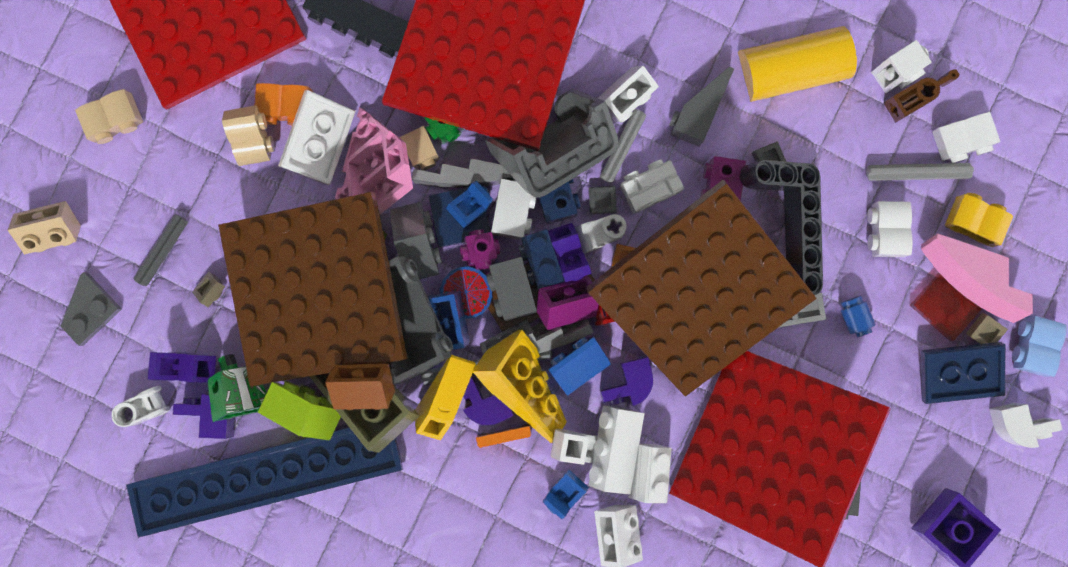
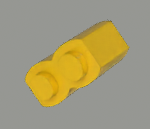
M975 193L957 196L944 226L990 247L1002 245L1013 215L1006 211L1007 208L999 204L989 205L982 201L983 198Z

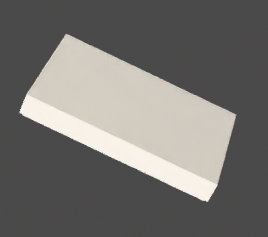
M304 90L278 166L330 185L355 110L309 90Z

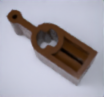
M953 69L941 76L938 81L933 78L921 79L884 102V105L896 123L935 100L940 94V86L945 87L956 80L960 74L957 69Z

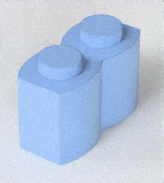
M1038 316L1025 317L1018 326V335L1020 336L1019 344L1012 352L1013 367L1044 377H1055L1060 363V350L1066 337V324Z

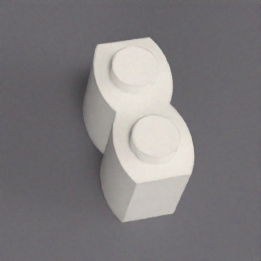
M990 112L932 131L942 161L951 159L952 163L968 159L967 153L976 151L978 156L993 151V145L1000 142Z
M878 201L872 204L867 213V221L872 227V234L868 237V249L872 250V256H910L913 245L911 203Z

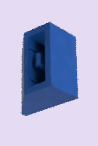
M460 290L427 296L444 334L450 338L453 344V350L465 348L470 343Z
M585 336L571 345L574 349L566 356L561 352L549 361L552 366L548 370L567 396L611 365L594 337L587 339Z

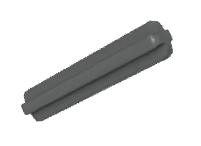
M177 214L173 215L133 277L135 282L142 286H147L188 224L185 218Z

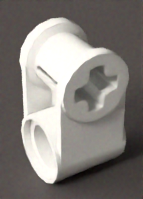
M613 214L599 220L584 223L575 227L585 254L621 239L626 232L627 225L623 217ZM614 221L615 225H621L618 234L607 230L610 227V222Z
M161 386L147 389L137 394V396L116 405L111 415L113 422L120 427L134 426L169 412L171 408L166 406L160 393L162 390ZM128 407L133 411V418L130 421L125 418V410Z

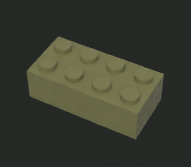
M330 373L309 376L332 405L326 386V380ZM395 385V392L388 409H336L368 451L380 453L420 416Z

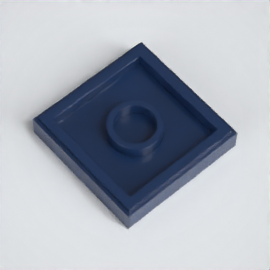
M469 187L429 195L440 248L462 244L464 238L469 236L468 233L471 231L484 230L485 233L490 232L486 211L463 228L446 209L450 202L468 190Z

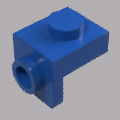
M474 181L468 190L450 202L446 209L465 228L488 209L493 202V198L485 187Z
M568 470L549 489L543 499V503L551 513L564 519L569 510L588 491L589 486L572 471Z

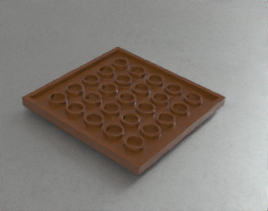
M724 180L716 184L586 287L593 299L685 397L817 299Z
M375 192L358 194L218 225L250 386L330 373L334 365L382 364L407 359Z

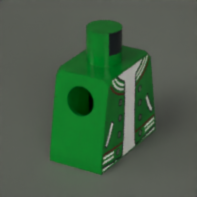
M235 354L218 358L221 371L208 379L213 422L258 413L267 394L264 385L250 386L246 366L238 368Z

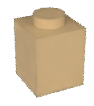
M424 126L399 137L406 143L409 159L415 169L428 170L436 165L435 161L440 160Z

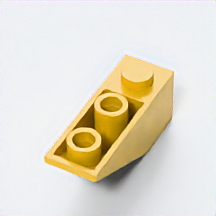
M451 355L446 360L415 409L420 415L415 420L416 434L437 440L443 438L454 421L472 376V371L476 366L475 362Z

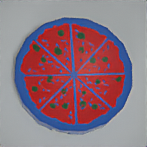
M460 266L450 271L442 280L440 294L460 290L466 319H472L483 314L492 302L493 291L490 290L486 273L482 270H476L475 267Z

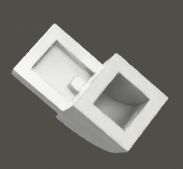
M1011 403L989 409L997 434L1006 442L1014 445L1037 448L1039 447L1037 439L1050 438L1053 436L1052 432L1062 430L1060 419L1041 418L1032 421L1028 404Z
M555 429L550 457L562 462L583 465L585 462L593 463L594 445L597 441V435Z

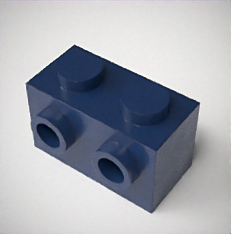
M573 179L539 198L546 225L577 217V209H581L577 193L572 194L570 184L574 183Z
M547 229L521 237L522 245H519L518 248L522 260H528L531 270L526 272L531 287L537 286L539 290L543 287L564 282Z

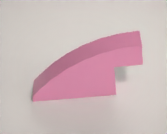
M938 233L921 244V250L937 271L955 289L979 307L1012 323L1033 314L1032 294L1009 286L1008 257Z

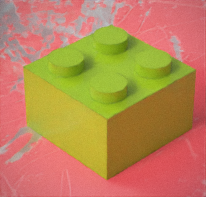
M285 381L284 384L272 382L258 411L259 414L298 436L323 440L331 439L341 418L325 396L321 395L318 397L314 395V389L302 384L299 387L289 381Z

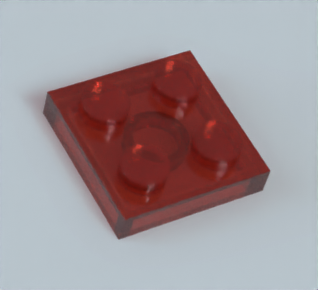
M940 273L931 280L910 304L917 313L949 341H954L982 310L981 307L955 289Z

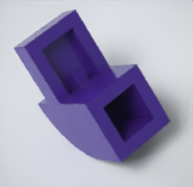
M573 223L548 230L565 283L577 281L586 275L592 274Z
M150 352L147 379L208 383V379L215 375L216 356L175 352Z
M648 357L620 363L625 384L599 390L602 401H608L609 406L625 402L624 397L628 396L632 406L643 402L653 387V373Z
M473 375L471 376L463 396L466 402L470 400L472 405L463 409L470 420L480 425H494L514 416V412L494 394L484 399Z
M209 393L201 394V403L200 398H183L182 403L173 404V415L200 416L199 438L227 439L234 437L235 417L213 422Z

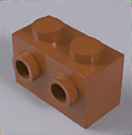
M389 364L334 365L326 380V386L334 410L388 409L395 392Z

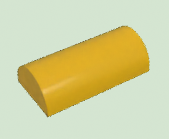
M845 26L738 51L750 102L851 79L855 75L857 68L855 44L849 30Z

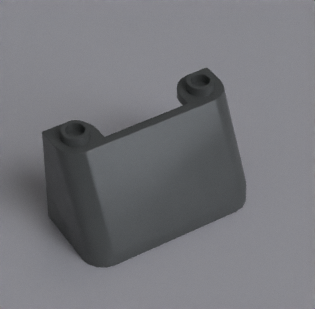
M575 89L562 94L555 103V113L558 120L546 126L539 151L493 137L485 139L486 144L495 159L527 193L534 197H543L616 151L619 141L606 101Z
M397 256L389 261L407 359L384 363L389 364L394 385L406 382L450 358L451 350H453V344L450 338L444 334L417 275V265L412 259L408 260L404 256Z

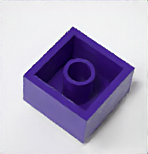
M948 488L941 492L911 528L955 567H971L1001 531L996 524L963 495Z

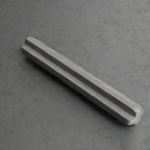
M970 163L869 165L866 169V177L869 181L970 179L973 176L974 167Z

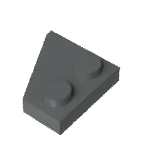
M83 272L75 287L61 328L78 346H84L122 308L89 273Z

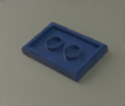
M994 342L921 350L922 402L932 404L1005 396L1006 344Z

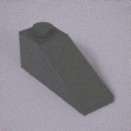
M728 67L684 104L680 112L675 110L669 124L673 127L670 135L700 147L705 140L734 68Z

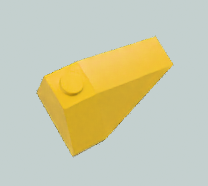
M517 330L486 350L472 372L492 394L545 439L553 443L555 429H563L567 421L556 395L551 394L546 381L549 377L547 372L542 371L537 359L540 355L537 348L523 330Z

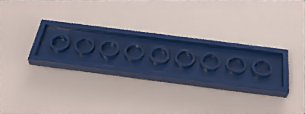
M349 427L334 431L330 440L305 438L126 484L137 536L140 538L402 471L403 465L396 438L380 453L368 451Z

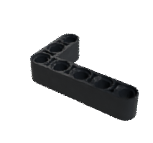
M762 160L742 167L739 176L741 183L746 188L784 191L786 260L814 295L819 294L823 288L820 171L815 165L810 163Z

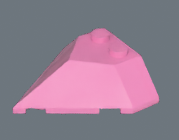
M359 107L357 117L360 118V122L357 125L356 132H352L342 170L343 173H346L343 186L337 188L335 199L375 192L379 214H382L413 189L407 147L403 140L366 110Z

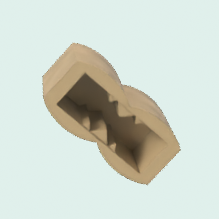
M125 89L109 93L101 99L86 103L75 110L86 139L98 144L112 141L113 136L119 132L123 134L133 132L137 129L138 125L143 123L132 93Z
M256 105L224 111L222 124L237 164L243 166L270 161L271 154L275 151V145L272 136H268L265 131L267 129V121L264 113H260Z

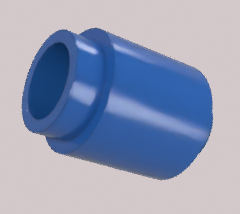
M857 296L840 303L842 306L840 311L849 334L855 333L857 337H861L873 332L871 328L876 324L867 301H863L862 296Z

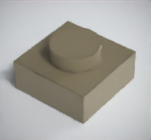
M208 271L192 293L201 304L209 308L214 301L219 299L225 285L216 275Z
M982 312L966 334L979 344L998 342L1008 329Z

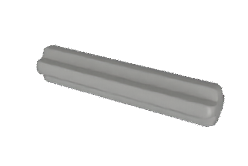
M637 109L633 110V114L630 116L618 140L616 151L610 155L600 175V178L609 183L614 181L646 118L644 112Z

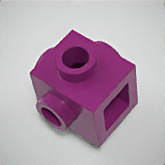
M484 230L469 232V236L464 238L463 245H460L462 260L467 262V266L475 267L476 270L490 268L489 266L494 264L497 255L500 254L498 239H493L492 232L485 233ZM484 244L485 251H479L477 246Z

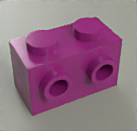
M714 156L709 163L705 164L703 179H707L706 189H702L700 197L724 180L741 201L743 184L740 181L739 175L742 167L746 165V161Z
M584 276L577 281L562 282L538 290L537 313L547 330L597 316L598 303L586 289L592 283L589 276Z

